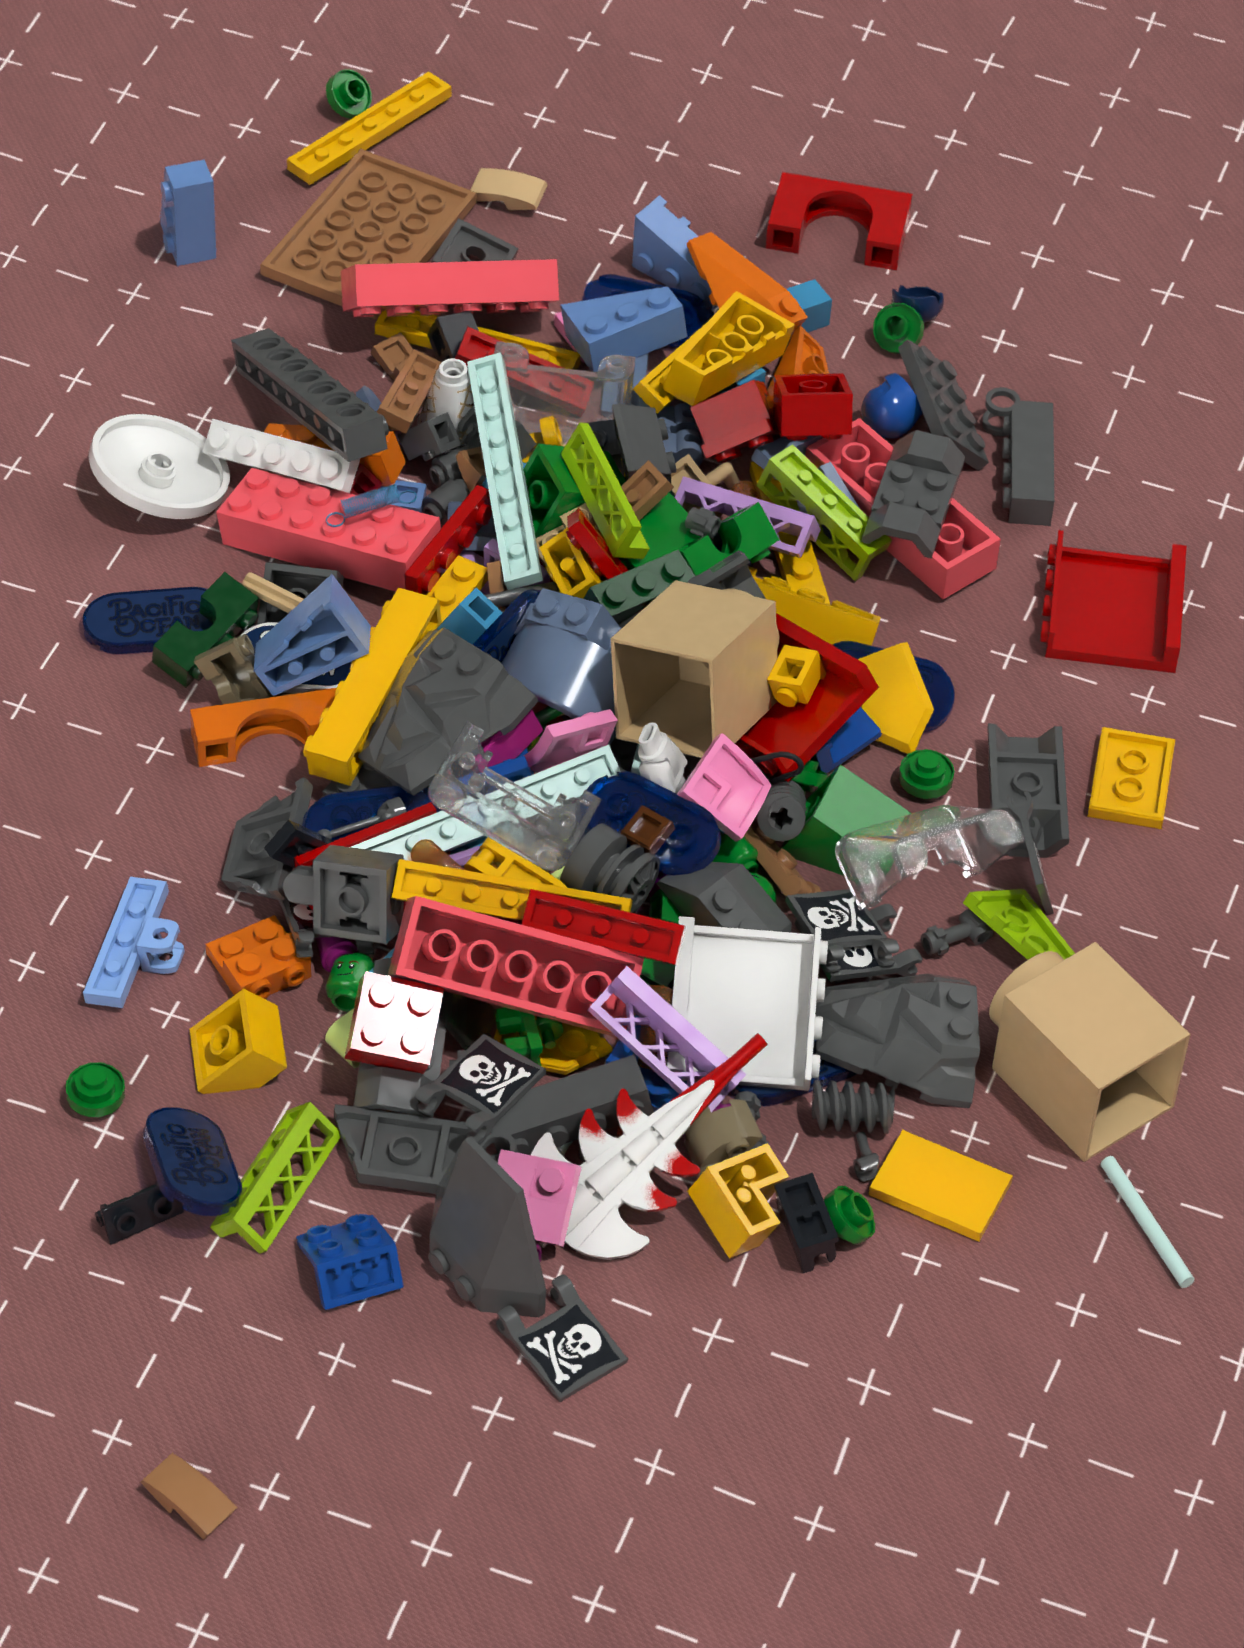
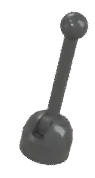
M396 797L381 804L377 816L331 831L321 829L318 833L332 839L383 822L407 811L401 798Z

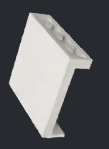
M679 916V924L685 925L686 929L677 966H675L672 1007L728 1058L736 1053L755 1034L758 1033L765 1039L768 1045L741 1069L747 1075L738 1085L809 1091L811 1078L818 1079L820 1069V1055L813 1054L814 1040H821L823 1017L815 1016L816 1002H824L825 979L818 978L819 964L826 965L828 941L821 940V927H815L814 934L694 925L695 917ZM668 1052L667 1067L672 1072H686L685 1058L678 1052ZM693 1066V1071H694V1072H699V1071Z

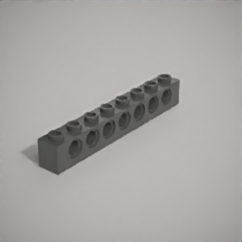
M267 328L231 340L237 372L345 460L351 462L388 449L386 435L389 434V428L385 417L373 410L368 403H364L354 392H350L338 380L332 378L324 369L318 367L310 358L308 359L300 353L297 348L291 346L283 337Z

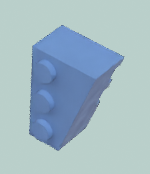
M205 160L165 167L164 181L160 183L162 193L160 224L164 232L163 241L167 254H173L177 266L216 259L214 181Z
M659 195L635 215L632 267L713 311L717 306H713L710 301L709 295L712 291L708 282L700 277L686 245L690 239L696 238L698 235L689 228L691 224L689 220L684 216L678 219L665 207L667 201Z
M668 286L560 305L566 337L594 375L687 337L683 305Z
M331 574L256 643L253 671L272 696H275L369 654L371 625L334 575Z

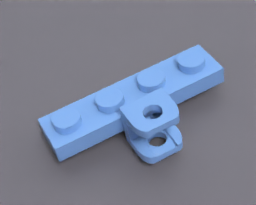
M138 877L129 878L84 989L85 1003L123 1008L140 964L144 972L170 974L178 970L185 953L183 944L176 941L180 933L179 925L172 920L159 918L169 893L167 881ZM160 932L167 933V937L162 938ZM165 953L173 955L169 960L163 961L159 959Z

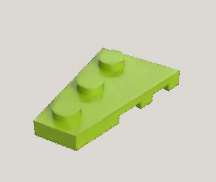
M1025 889L969 892L963 902L966 907L1027 960L1048 951L1057 952L1064 960L1075 954Z

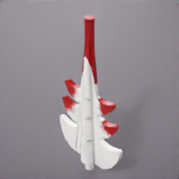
M755 1034L727 1061L649 1116L636 1107L626 1089H620L617 1099V1118L623 1135L619 1138L612 1137L599 1126L592 1109L585 1110L579 1129V1143L585 1162L579 1165L582 1168L565 1242L571 1248L590 1258L612 1260L628 1257L641 1251L649 1244L648 1237L638 1234L628 1227L622 1220L618 1208L625 1203L641 1211L659 1212L677 1206V1200L660 1191L652 1182L649 1173L655 1167L661 1172L675 1177H691L700 1174V1167L686 1159L676 1148L675 1143L737 1072L768 1045L760 1034ZM549 1132L540 1138L531 1153L532 1156L571 1163L559 1153ZM537 1242L542 1248L547 1245L546 1243Z

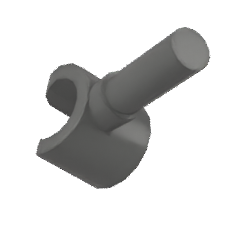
M858 1132L856 1138L861 1157L853 1161V1166L859 1181L865 1182L876 1177L879 1171L877 1168L879 1156L870 1150L865 1132Z

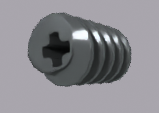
M783 780L771 785L768 795L757 814L759 827L766 836L777 841H787L800 834L805 825L806 817L804 791L792 780L789 782Z
M814 1080L812 1120L817 1119L820 1131H824L828 1121L833 1120L835 1129L839 1132L845 1120L849 1121L852 1132H857L860 1122L865 1121L868 1133H872L876 1123L881 1122L884 1134H888L894 1118V1084L889 1094H887L884 1084L877 1083L873 1094H871L867 1082H862L857 1093H855L851 1081H846L842 1091L839 1092L834 1080L829 1081L825 1091H823L820 1081Z

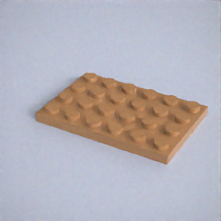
M360 149L260 264V275L342 306L341 270L355 264L427 263L440 248L459 218L463 220L477 203V193ZM380 314L374 315V317L370 318L377 320Z

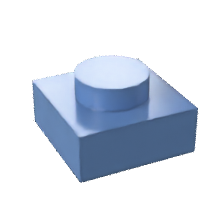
M396 480L395 485L399 494L403 491L411 490L416 493L417 499L411 504H403L399 501L391 505L422 513V500L426 497V484ZM406 492L401 494L399 499L403 502H410L416 496L414 493Z

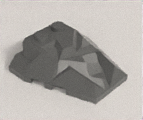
M445 627L439 631L436 629L431 630L405 658L358 758L362 763L414 796L453 770V761L468 751H471L474 756L484 748L481 743L498 731H501L503 735L512 731L535 706L538 700L519 680L509 675L505 667L497 659Z
M927 973L825 987L824 1002H816L815 1016L823 1017L821 1040H814L815 1055H820V1059L860 1075L865 1070H869L887 1078L884 1085L892 1087L894 1084L896 1089L898 1084L901 1083L921 1091L919 1099L929 1103L970 1108L976 1079L975 1065L980 1053L977 986L970 984L964 978Z

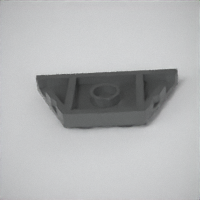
M305 777L295 782L296 791L282 801L275 795L263 803L259 809L250 812L236 822L221 881L229 889L276 900L286 899L283 883L286 876L293 871V867L271 858L264 847L288 820L304 826L313 791V785Z
M335 1104L334 1107L335 1123L358 1183L436 1194L438 1184L462 1142L467 1138V1133L471 1131L466 1127V1122Z

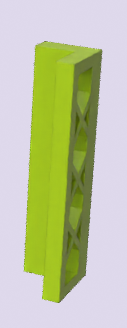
M579 422L562 450L561 455L612 556L644 559L650 548L640 531L642 526L589 423Z
M793 444L769 459L756 486L777 505L800 511L797 501H800L805 506L807 514L815 516L821 530L815 543L854 581L861 578L871 559L888 549L892 539L888 535H883L869 544L862 543V537L869 517ZM773 476L781 483L783 492L770 482ZM822 525H825L830 530L832 539H829L824 534ZM847 549H850L859 558L857 565L849 558Z
M311 1102L287 1110L238 1183L237 1193L227 1200L210 1228L221 1238L237 1232L259 1254L266 1252L340 1139L339 1130ZM313 1124L326 1136L320 1147L311 1146L309 1130ZM293 1154H302L304 1172L301 1176L292 1175L290 1159ZM283 1183L285 1201L280 1206H273L271 1188L274 1184ZM255 1213H264L266 1231L262 1237L248 1224Z

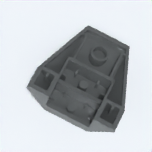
M469 1136L462 1142L437 1186L430 1229L429 1261L436 1272L439 1274L444 1273L454 1283L459 1296L465 1301L470 1300L480 1312L498 1313L502 1308L512 1306L519 1316L539 1318L545 1314L546 1287L524 1191L475 1139Z

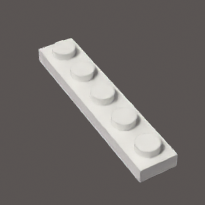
M212 419L202 453L349 494L360 459L348 462L332 450Z

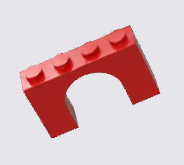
M782 172L768 221L766 249L798 254L804 231L811 222L826 216H843L859 222L868 231L864 265L897 271L910 220L913 194Z

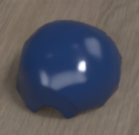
M901 285L898 292L896 289H892V303H904L915 308L922 316L923 323L935 319L943 309V293L940 292L939 294V292L929 287L915 286L906 288Z

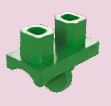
M506 1007L496 1009L495 1021L498 1033L503 1035L519 1032L520 1035L518 1037L505 1038L503 1045L542 1066L539 1055L543 1052L542 1044L547 1049L556 1046L555 1040L559 1039L564 1032L562 1023L536 1016L537 1020H535L532 1014Z

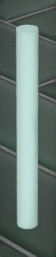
M1108 1156L1103 1159L1100 1164L1180 1287L1186 1288L1190 1286L1195 1278L1115 1157Z

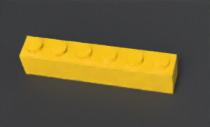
M398 587L391 601L387 600L385 602L376 627H371L369 654L352 661L350 673L345 681L339 682L335 692V699L330 708L323 710L319 727L314 736L310 735L305 742L303 755L307 758L309 774L351 786L363 764L359 760L358 755L363 749L369 732L405 658L429 631L437 630L442 623L439 599Z

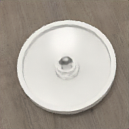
M130 414L115 417L98 428L89 449L88 456L91 470L99 483L111 495L136 510L158 517L191 519L206 515L221 504L230 483V472L226 460L202 453L206 438L192 428L164 417L146 414Z

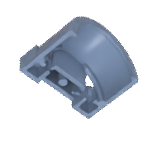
M542 588L534 604L530 603L514 633L516 637L501 664L509 675L519 680L536 696L538 702L546 704L572 719L581 717L589 712L597 713L611 709L615 715L611 638L622 628L603 604ZM616 727L608 744H611L616 737Z

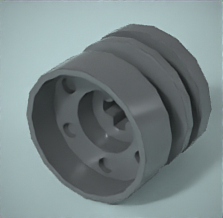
M600 823L593 827L573 850L565 864L560 881L567 888L632 899L630 913H636L653 888L661 863L660 859L654 854L645 853L644 848L640 845L633 844L627 848L628 841L626 836L609 825Z

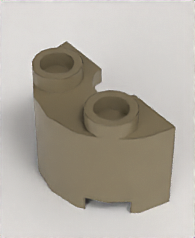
M246 634L232 638L195 656L194 663L205 679L212 681L223 704L270 698L269 690L253 671L254 647Z
M731 1099L729 1100L731 1106L718 1109L712 1113L708 1106L685 1132L686 1140L684 1145L693 1164L700 1167L699 1176L707 1167L751 1150L763 1138L745 1100Z

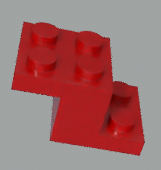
M758 380L749 381L690 407L705 443L701 445L706 459L717 460L718 463L730 462L742 456L741 449L748 446L750 449H756L767 443L774 442L772 436L780 433L766 399L769 393L764 382Z

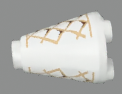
M447 359L440 364L419 415L418 425L448 412L462 443L461 446H466L463 441L467 434L473 430L474 423L470 424L465 432L459 431L458 425L461 419L473 407L472 403L474 401L469 371L463 361Z

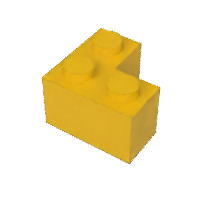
M767 1143L707 1167L687 1192L730 1259L759 1247L781 1223L767 1200L775 1193L774 1184L786 1181L789 1176Z

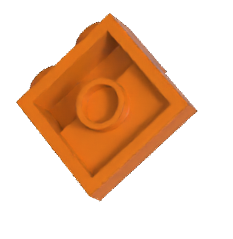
M275 915L206 943L207 956L234 995L244 988L266 999L271 994L290 986H297L304 980L311 978V957L297 958L292 933L285 931Z

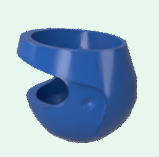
M897 373L883 377L884 383L871 389L865 395L861 406L863 421L882 438L894 439L902 437L912 429L923 415L915 392Z

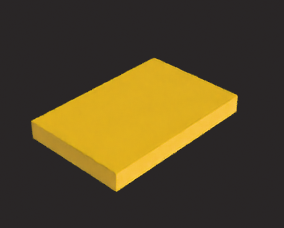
M1102 727L1087 817L1162 830L1175 739Z
M902 1130L870 1185L869 1196L980 1242L1007 1193L1013 1176Z

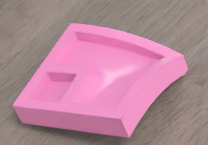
M608 709L597 713L589 712L578 718L548 725L534 748L523 756L526 757L532 771L541 772L608 745L618 720L612 710Z
M721 733L715 737L677 795L737 842L744 837L768 795L771 784L757 765L734 742Z
M501 1149L497 1163L524 1191L535 1241L563 1247L582 1167L577 1164Z

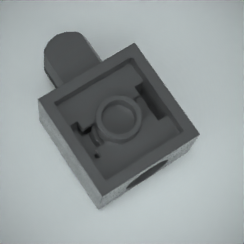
M330 845L313 860V867L299 865L286 876L283 883L284 894L288 901L292 903L313 906L314 934L387 944L399 933L404 914V901L392 898L399 859L404 860V855Z

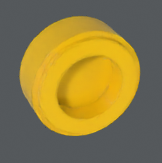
M553 416L541 418L540 428L544 443L547 445L563 446L562 435L556 418Z

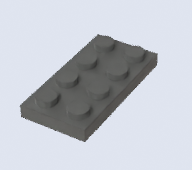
M907 339L898 349L931 434L951 438L965 456L964 462L978 471L989 463L984 451L986 445L974 426L976 419L966 406L965 400L967 397L957 383L955 368L947 360L941 361L936 358L926 346L922 345L919 347Z

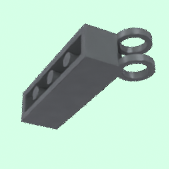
M1004 387L994 388L986 395L985 406L987 411L983 415L982 426L991 435L1008 436V438H1003L1002 459H1008V463H1003L1002 483L1008 484V487L1003 488L1002 508L1008 509V523L1051 526L1055 501L1053 403L1020 401V397L1015 391ZM997 396H1005L1010 398L1014 404L1008 408H1001L994 405L991 400ZM994 416L1004 417L1003 427H994L988 420Z
M635 1055L531 1088L495 1123L490 1132L491 1134L479 1145L485 1150L490 1144L494 1143L497 1153L491 1155V1157L496 1162H498L501 1149L531 1155L537 1142L547 1132L551 1133L556 1148L561 1147L566 1143L579 1139L580 1122L585 1110L589 1108L592 1109L597 1123L604 1131L620 1126L617 1118V1099L620 1089L623 1088L627 1090L629 1097L636 1107L644 1114L651 1115L654 1111Z

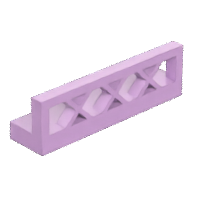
M684 476L675 495V499L681 506L685 501L686 503L729 516L742 508L759 502L776 534L781 531L798 536L795 546L779 540L768 547V549L798 558L802 557L808 540L816 542L821 530L813 515Z
M628 966L624 968L587 1009L679 1094L695 1083L694 1079L703 1078L729 1059ZM613 993L626 1004L627 1018H613L601 1007ZM634 1013H636L640 1018H634ZM622 1025H627L628 1031ZM635 1025H649L655 1031L656 1045L641 1044L636 1039ZM663 1039L670 1045H664ZM651 1052H657V1057ZM665 1052H678L685 1058L686 1072H672L665 1064ZM693 1066H694L699 1072H694V1071H693ZM742 1070L737 1072L709 1104L711 1113L747 1074ZM681 1079H687V1085Z

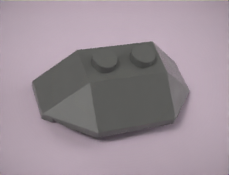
M706 862L701 867L689 872H670L656 883L684 917H695L694 925L791 932V921L743 864Z

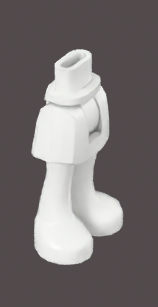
M648 723L640 734L638 755L642 761L639 770L644 787L677 803L680 798L677 794L686 782L683 773L684 767L687 765V759L667 734L660 732L656 723ZM669 805L666 806V815L672 809Z

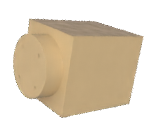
M675 580L611 638L615 717L618 720L615 726L616 739L640 744L639 737L644 726L653 722L658 725L660 732L667 734L683 754L702 758L715 737L721 733L736 743L778 702L774 698L767 681L778 658L779 632L776 624V601L754 597L738 589L720 590Z
M1096 942L1065 960L1057 952L1053 951L1035 955L1016 968L999 987L989 1009L990 1019L999 1027L992 1069L1084 1162L1174 1107L1190 1033Z

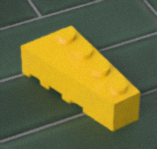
M735 291L674 358L663 390L677 399L694 406L781 357L785 352L795 324Z
M748 566L752 577L765 598L776 601L777 614L838 649L855 648L870 652L881 617L837 600H833L832 604L828 605L824 603L826 598L820 595V593L809 589H798L797 592L790 590L791 586L786 583V580L776 576L771 578L764 577L763 579L755 576L757 569Z

